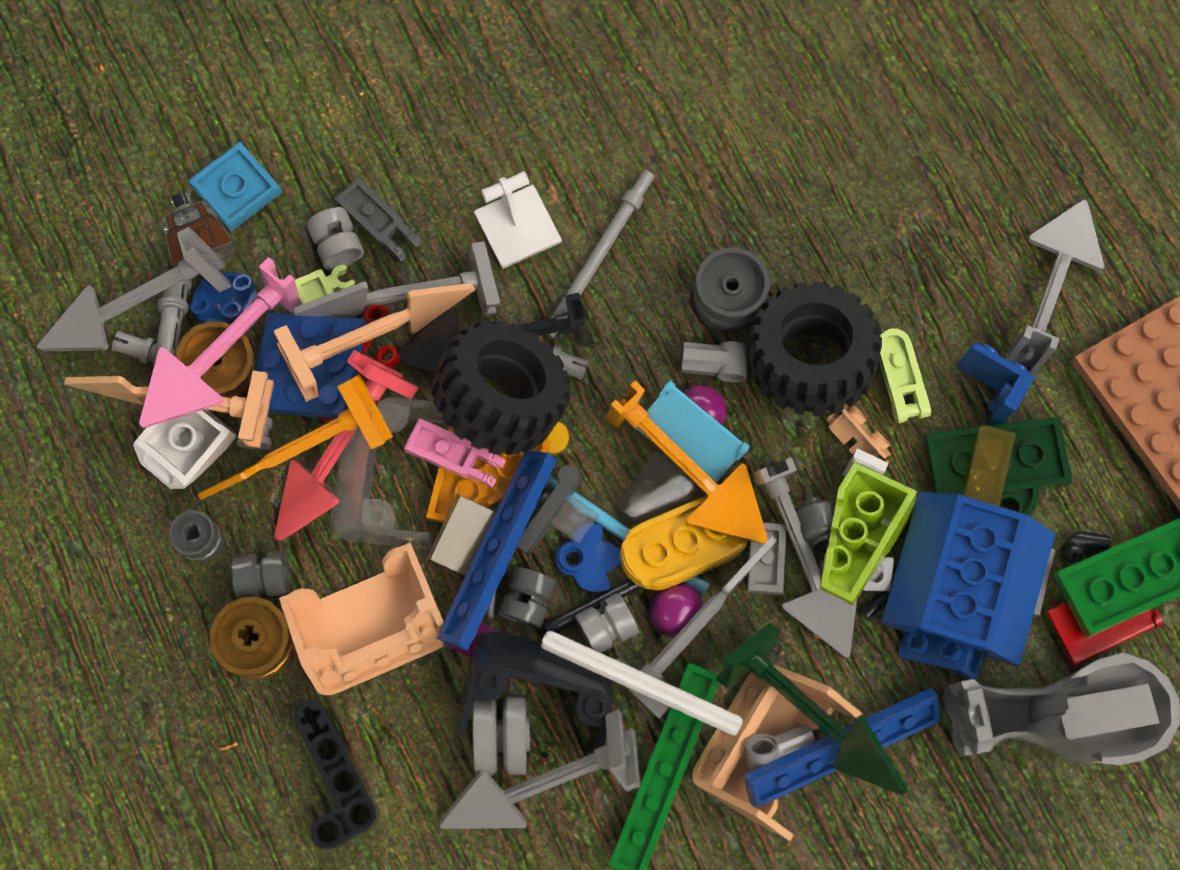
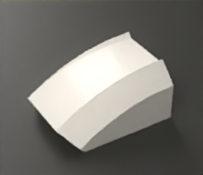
M201 410L147 427L136 439L133 447L140 464L170 489H184L215 462L238 435L211 411Z

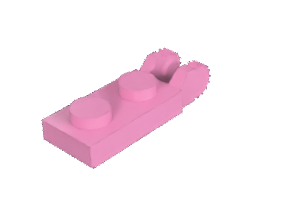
M421 418L418 419L403 448L405 452L465 479L469 477L475 482L493 488L496 480L490 474L473 468L477 458L495 468L502 469L505 460L498 455L489 453V451L482 448L479 450L472 447V442L467 439L461 440L454 433Z

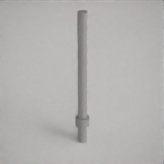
M643 170L633 188L626 191L621 199L622 205L566 295L579 292L581 296L633 211L637 212L643 203V195L654 179V175L651 172ZM564 296L551 318H554L556 314L567 312L566 296ZM558 332L546 334L545 336L554 339Z

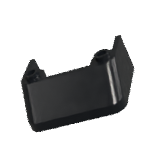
M486 632L476 639L471 652L452 732L453 735H465L474 698L483 701H492L499 698L506 689L509 676L578 692L575 708L576 714L584 724L591 726L585 757L593 754L595 749L605 745L607 738L605 715L613 710L612 680L542 649L539 642L497 632Z

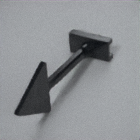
M579 292L565 295L567 312L556 314L554 318L519 325L522 326L523 331L528 333L532 331L538 336L556 332L559 335L574 332L581 346L594 344L593 336L586 324V319L590 318L589 312ZM453 306L445 311L398 351L400 355L399 363L433 374L450 341L460 331L456 308Z

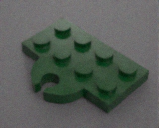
M1059 417L931 432L923 436L934 493L960 494L999 506L1001 501L1007 500L1015 506L1016 512L1030 516L1035 511L1039 502V489L1068 486L1073 483Z

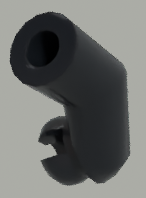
M1076 531L1063 543L1061 555L1068 562L1077 563L1082 560L1081 557L1089 549L1097 551L1108 550L1110 547V536Z

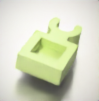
M346 265L336 266L332 270L331 275L327 277L323 270L319 269L296 279L300 305L355 285L354 280L344 283L338 279L340 275L346 273Z

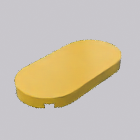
M704 496L633 527L622 543L620 561L625 574L638 586L649 590H664L735 559L743 552L748 540L687 524V518L707 499V496Z

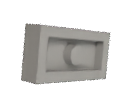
M763 522L767 538L769 539L773 536L777 541L748 573L747 592L782 595L786 526L785 524ZM749 541L748 561L764 544Z

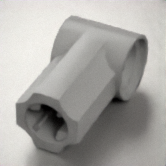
M736 341L722 342L719 345L684 342L681 373L717 376V379L725 382L746 381L749 345Z
M805 724L775 737L768 734H757L750 737L746 742L748 773L815 742L812 730Z

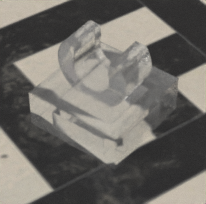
M570 495L552 519L550 525L576 544H580L599 518V514Z

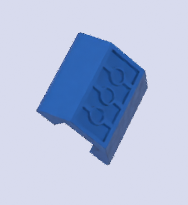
M919 492L881 624L912 634L920 630L985 651L984 657L1019 667L1055 533L1028 515L960 494Z

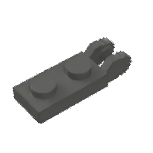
M359 177L334 198L335 203L339 207L346 209L348 215L380 246L383 245L397 261L402 262L406 256L404 251L390 239L396 232H399L402 238L415 249L421 244L419 238L405 225L404 220Z

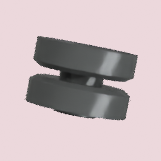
M739 247L722 248L710 253L700 264L693 291L694 307L700 319L710 328L722 332H739L751 327L756 312L762 309V304L767 300L770 290L769 272L763 261L754 253Z

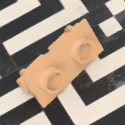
M844 404L841 415L835 413L826 419L830 424L828 428L844 445L853 437L858 441L849 449L852 455L857 448L877 458L879 455L883 458L891 455L886 449L890 446L888 441L877 430L872 433L864 424L867 420L866 417L856 406L849 407L847 404Z

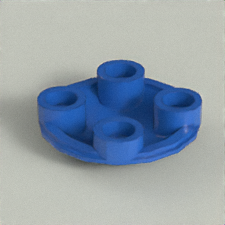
M222 272L230 281L231 287L219 292L202 276V283L192 296L190 308L193 315L202 324L206 322H225L231 325L256 300L257 292L251 277L236 272Z

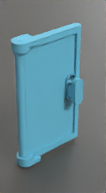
M670 380L664 385V389L659 393L657 400L647 410L649 413L648 417L717 483L732 464L748 452L750 446L728 431L676 388V384ZM638 427L636 428L644 436H646Z

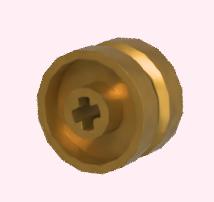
M206 322L193 327L182 337L176 349V358L185 366H190L230 324L225 322ZM243 334L215 362L220 364L218 366L212 365L201 376V380L221 397H244L248 394L252 373L256 369V361L248 338Z
M258 597L239 598L226 604L215 616L210 629V647L215 659L227 671L248 680H265L279 674L290 663L296 649L284 613L270 601ZM258 634V635H259L258 641H257V642H256V641H252V646H251V645H250V638H251L253 635Z

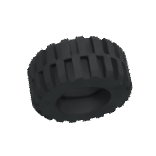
M806 282L795 284L794 289L789 290L788 287L777 291L776 299L773 296L769 297L762 304V309L756 312L753 318V326L750 330L748 363L749 368L752 369L751 377L754 383L758 386L761 385L760 392L767 399L775 398V405L782 409H786L787 406L794 409L793 413L803 415L804 411L813 412V416H824V412L827 410H831V413L835 414L843 411L845 403L848 406H853L860 400V396L866 394L871 387L882 348L881 328L878 320L873 319L874 312L867 304L861 305V298L853 292L848 295L844 292L843 287L834 285L833 288L824 286L825 282H815L811 286H807ZM818 333L836 341L844 350L845 355L830 364L810 365L793 358L785 350L783 344L799 334Z
M484 321L461 329L450 341L432 376L431 393L434 397L433 402L437 412H442L441 419L447 427L451 426L455 430L454 434L461 440L465 438L472 442V447L479 450L483 447L489 449V453L497 455L501 454L502 451H505L506 455L520 454L521 451L529 452L535 449L537 445L542 444L566 410L567 402L571 395L567 370H563L564 363L559 355L555 356L553 354V348L547 342H541L538 339L539 336L532 331L530 333L523 331L522 326L516 324L508 326L505 325L504 321H492L491 324ZM482 376L503 382L520 399L511 398L497 392Z

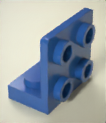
M976 342L970 346L956 365V368L997 391L987 407L992 412L986 422L991 425L1003 424L1016 411L1035 376L1028 373L1027 368L1022 364L1014 361L1009 362L1000 357L998 352L991 346Z
M918 630L915 634L904 632L898 655L902 659L952 670L961 679L966 681L972 679L977 681L985 651Z

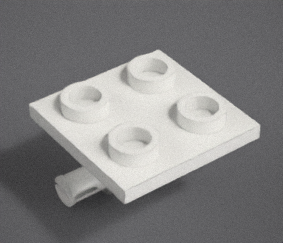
M524 171L508 179L501 177L498 179V183L481 189L486 203L498 197H501V199L474 211L502 269L562 243V239L534 185L512 194V191L529 185V179Z

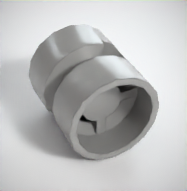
M342 207L330 208L319 212L308 220L306 226L314 244L319 245L317 252L325 269L333 270L339 265H351L363 256L364 250L357 234L352 232L353 225L346 209Z
M619 593L601 601L599 609L589 607L574 615L590 649L599 653L612 648L613 641L616 639L624 642L639 634L635 620Z

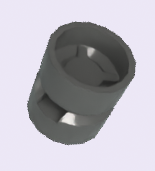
M196 510L185 511L177 515L171 522L168 531L169 541L175 550L191 562L199 564L208 563L217 558L222 552L224 534L221 528L203 512Z
M284 550L264 552L261 558H258L254 553L233 556L232 578L237 599L244 597L259 598L263 592L268 597L289 594V567Z
M514 567L508 583L511 593L504 595L498 615L527 627L541 629L547 612L544 602L551 600L556 580L533 570ZM524 598L530 599L528 604L523 603Z

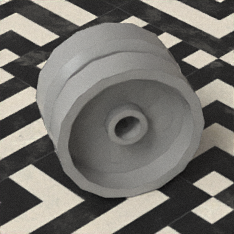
M525 694L506 696L503 703V718H498L496 699L483 701L474 698L473 746L475 776L480 770H486L490 776L495 775L498 770V752H504V769L508 775H527V751H530V719L526 718Z

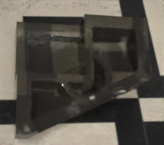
M656 451L616 503L615 511L634 525H638L707 495L679 467Z

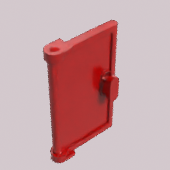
M1066 601L1046 610V615L1066 651L1063 654L1073 669L1081 666V663L1152 628L1157 629L1163 625L1157 609H1150L1085 638Z

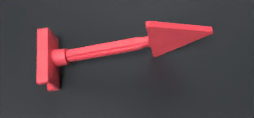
M353 350L346 361L367 378L365 385L374 402L375 400H380L387 388L409 399H412L418 390L416 385L402 379L403 375L400 372L356 350ZM357 428L350 432L345 430L335 435L312 473L298 461L291 460L274 539L284 540L339 503V499L323 485V481Z

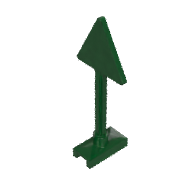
M769 623L724 657L723 663L727 668L719 673L716 678L724 687L728 688L750 670L760 680L764 679L829 737L840 744L841 749L833 763L835 770L902 796L908 792L907 785L862 714L854 720L849 732H847L836 720L774 667V663L767 656L773 652L781 631L773 624Z

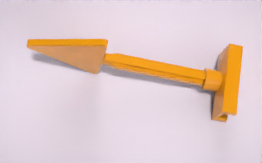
M360 374L337 386L349 407L347 410L339 413L337 419L270 452L260 461L198 493L197 495L200 500L247 479L259 470L274 467L345 430L350 432L359 427L371 450L392 438L393 435Z
M635 380L629 387L626 399L623 398L620 403L615 399L611 403L606 420L615 429L625 420L635 429L638 427L707 495V499L687 518V524L765 544L768 538L746 465L741 464L722 484H716L648 417L649 413L640 405L645 389Z

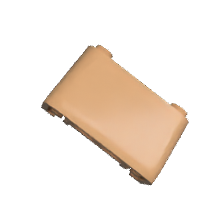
M411 542L391 549L384 556L382 566L385 572L320 599L314 590L299 588L279 598L300 663L319 694L333 695L444 646L442 641L436 639L444 621Z

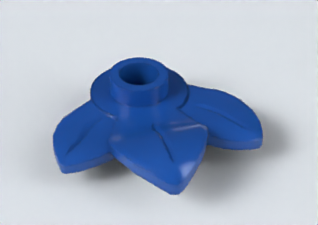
M587 524L577 529L572 541L566 542L558 548L555 555L556 566L563 574L574 576L582 589L595 593L605 592L610 589L609 580L605 573L620 564V549L611 543L601 541L603 535L601 524ZM571 553L576 554L579 557V562L575 565L568 564L566 561L567 555Z

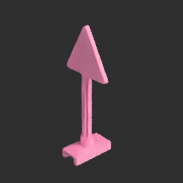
M268 257L259 266L265 287L256 295L257 299L190 366H185L164 347L159 349L139 421L142 428L223 403V398L201 380V376L268 309L271 310L279 302L292 313L294 311L293 308L301 304L295 279L290 274L284 280L282 278L279 279L274 261Z

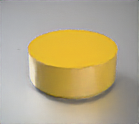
M559 421L547 437L552 443L550 455L555 456L562 453L569 442L568 430Z

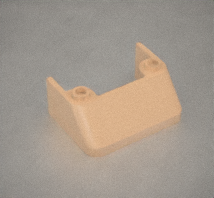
M774 665L781 674L830 716L834 710L855 719L862 714L830 686ZM750 671L727 710L742 718V724L738 733L731 735L717 728L694 766L692 779L695 785L754 823L790 841L793 834L772 819L777 810L778 798L758 808L753 807L748 800L743 776L748 773L746 742L750 737L757 734H768L775 737L805 724L811 730L819 729V727L764 679L760 680Z

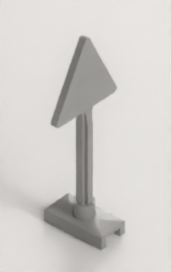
M1087 200L1080 201L1031 234L1028 238L1029 243L1057 255L1032 326H1026L1004 357L1009 362L1015 361L1029 367L1028 373L1033 376L1037 374L1054 353L1060 339L1045 331L1070 262H1077L1098 272L1104 268Z
M187 227L177 233L184 257L183 260L178 262L177 267L100 308L95 289L88 285L38 343L37 347L41 351H105L108 349L103 325L105 321L184 279L190 280L199 274L217 291L222 292L231 287L230 281L219 271L225 267V263L190 227Z
M485 241L471 244L468 253L470 272L459 273L456 277L379 289L368 293L367 282H361L294 307L293 310L296 316L361 318L364 316L366 305H381L407 300V293L411 290L472 283L475 288L474 291L477 292L483 317L496 315L495 306L500 305V300Z
M792 457L773 464L768 469L763 468L749 474L752 487L766 485L770 498H774L811 587V592L783 603L782 609L840 655L848 658L851 653L857 599L851 605L820 589L822 574L809 543L803 538L801 523L788 494L790 489L785 477L797 470Z
M771 536L722 588V591L705 603L651 664L647 662L640 671L661 680L663 678L662 672L720 610L726 597L730 595L776 543L777 539ZM616 658V659H615V660H617V661H619V662H621V663H623V664L628 665L626 662H624V661L621 660L620 658ZM626 687L658 718L669 709V706Z
M619 710L606 714L607 745L595 749L591 755L506 790H502L486 770H480L441 818L440 828H525L526 818L513 803L599 768L602 770L609 768L626 792L640 787L635 731L632 728L623 731L622 714Z

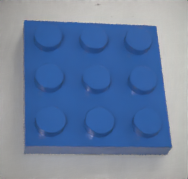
M268 313L255 371L266 372L268 374L267 380L275 382L268 413L338 418L339 413L347 410L349 407L337 386L357 376L358 371L346 361L353 350L362 353L363 343L325 359L323 364L311 368L316 380L319 397L306 402L277 348L276 343H278L274 330L287 325L299 348L303 350L312 345L319 346L365 326L367 323L363 319Z

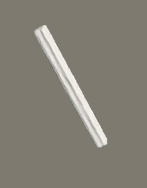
M547 631L542 640V649L726 733L736 735L742 724L740 716L560 634Z

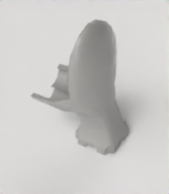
M1123 652L1096 660L1055 684L1043 688H993L978 684L974 679L944 687V706L946 712L950 715L953 728L951 737L954 748L957 749L960 757L988 752L995 744L1010 738L1033 743L1058 754L1071 763L1083 765L1094 763L1122 765L1143 761L1167 749L1180 724V699L1169 678L1148 660Z

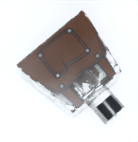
M180 192L170 198L175 212L163 216L162 224L173 268L177 267L178 262L184 259L177 233L187 227H190L222 260L239 254L231 237L206 200L193 204L188 192Z

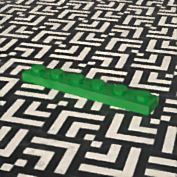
M688 663L678 689L711 703L719 681L716 679L718 674ZM670 707L608 866L618 870L647 869L704 722Z

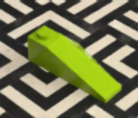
M856 462L853 463L838 488L821 580V590L851 605L854 604L911 517L916 502V490Z

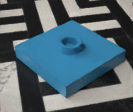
M238 142L188 180L190 186L230 232L282 193L281 187L241 142Z

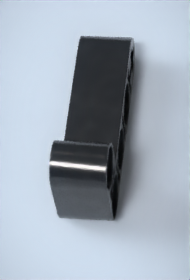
M309 700L297 707L294 715L295 724L338 807L318 818L311 827L310 835L317 847L321 849H336L374 828L380 819V811L330 711L324 705ZM312 710L316 713H321L317 717V723L320 729L324 731L330 728V732L319 734L314 725L305 723L310 718L308 712ZM334 740L337 743L338 752L333 759L325 760L321 756V747L326 741ZM350 772L355 780L354 786L350 791L343 793L337 787V779L342 773ZM360 804H366L371 811V818L364 825L357 824L353 818V811ZM328 822L334 823L338 828V836L332 843L324 842L321 837V829Z

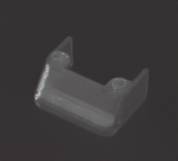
M394 397L375 401L391 433L401 431L409 420H418L419 418L429 422L444 423L441 419L442 412H437L432 401ZM358 427L339 456L334 495L339 499V503L331 510L330 526L332 531L338 538L346 541L403 546L411 542L413 548L431 549L433 541L429 533L395 529L396 515L393 507L384 500L370 498L377 447L371 450L361 429Z

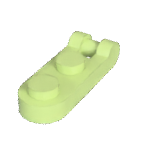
M899 329L884 331L880 336L882 338V348L879 364L891 401L894 421L898 424L907 422L908 418L918 416L919 419L929 417L931 415V408L909 336ZM913 394L914 403L906 405L903 396Z

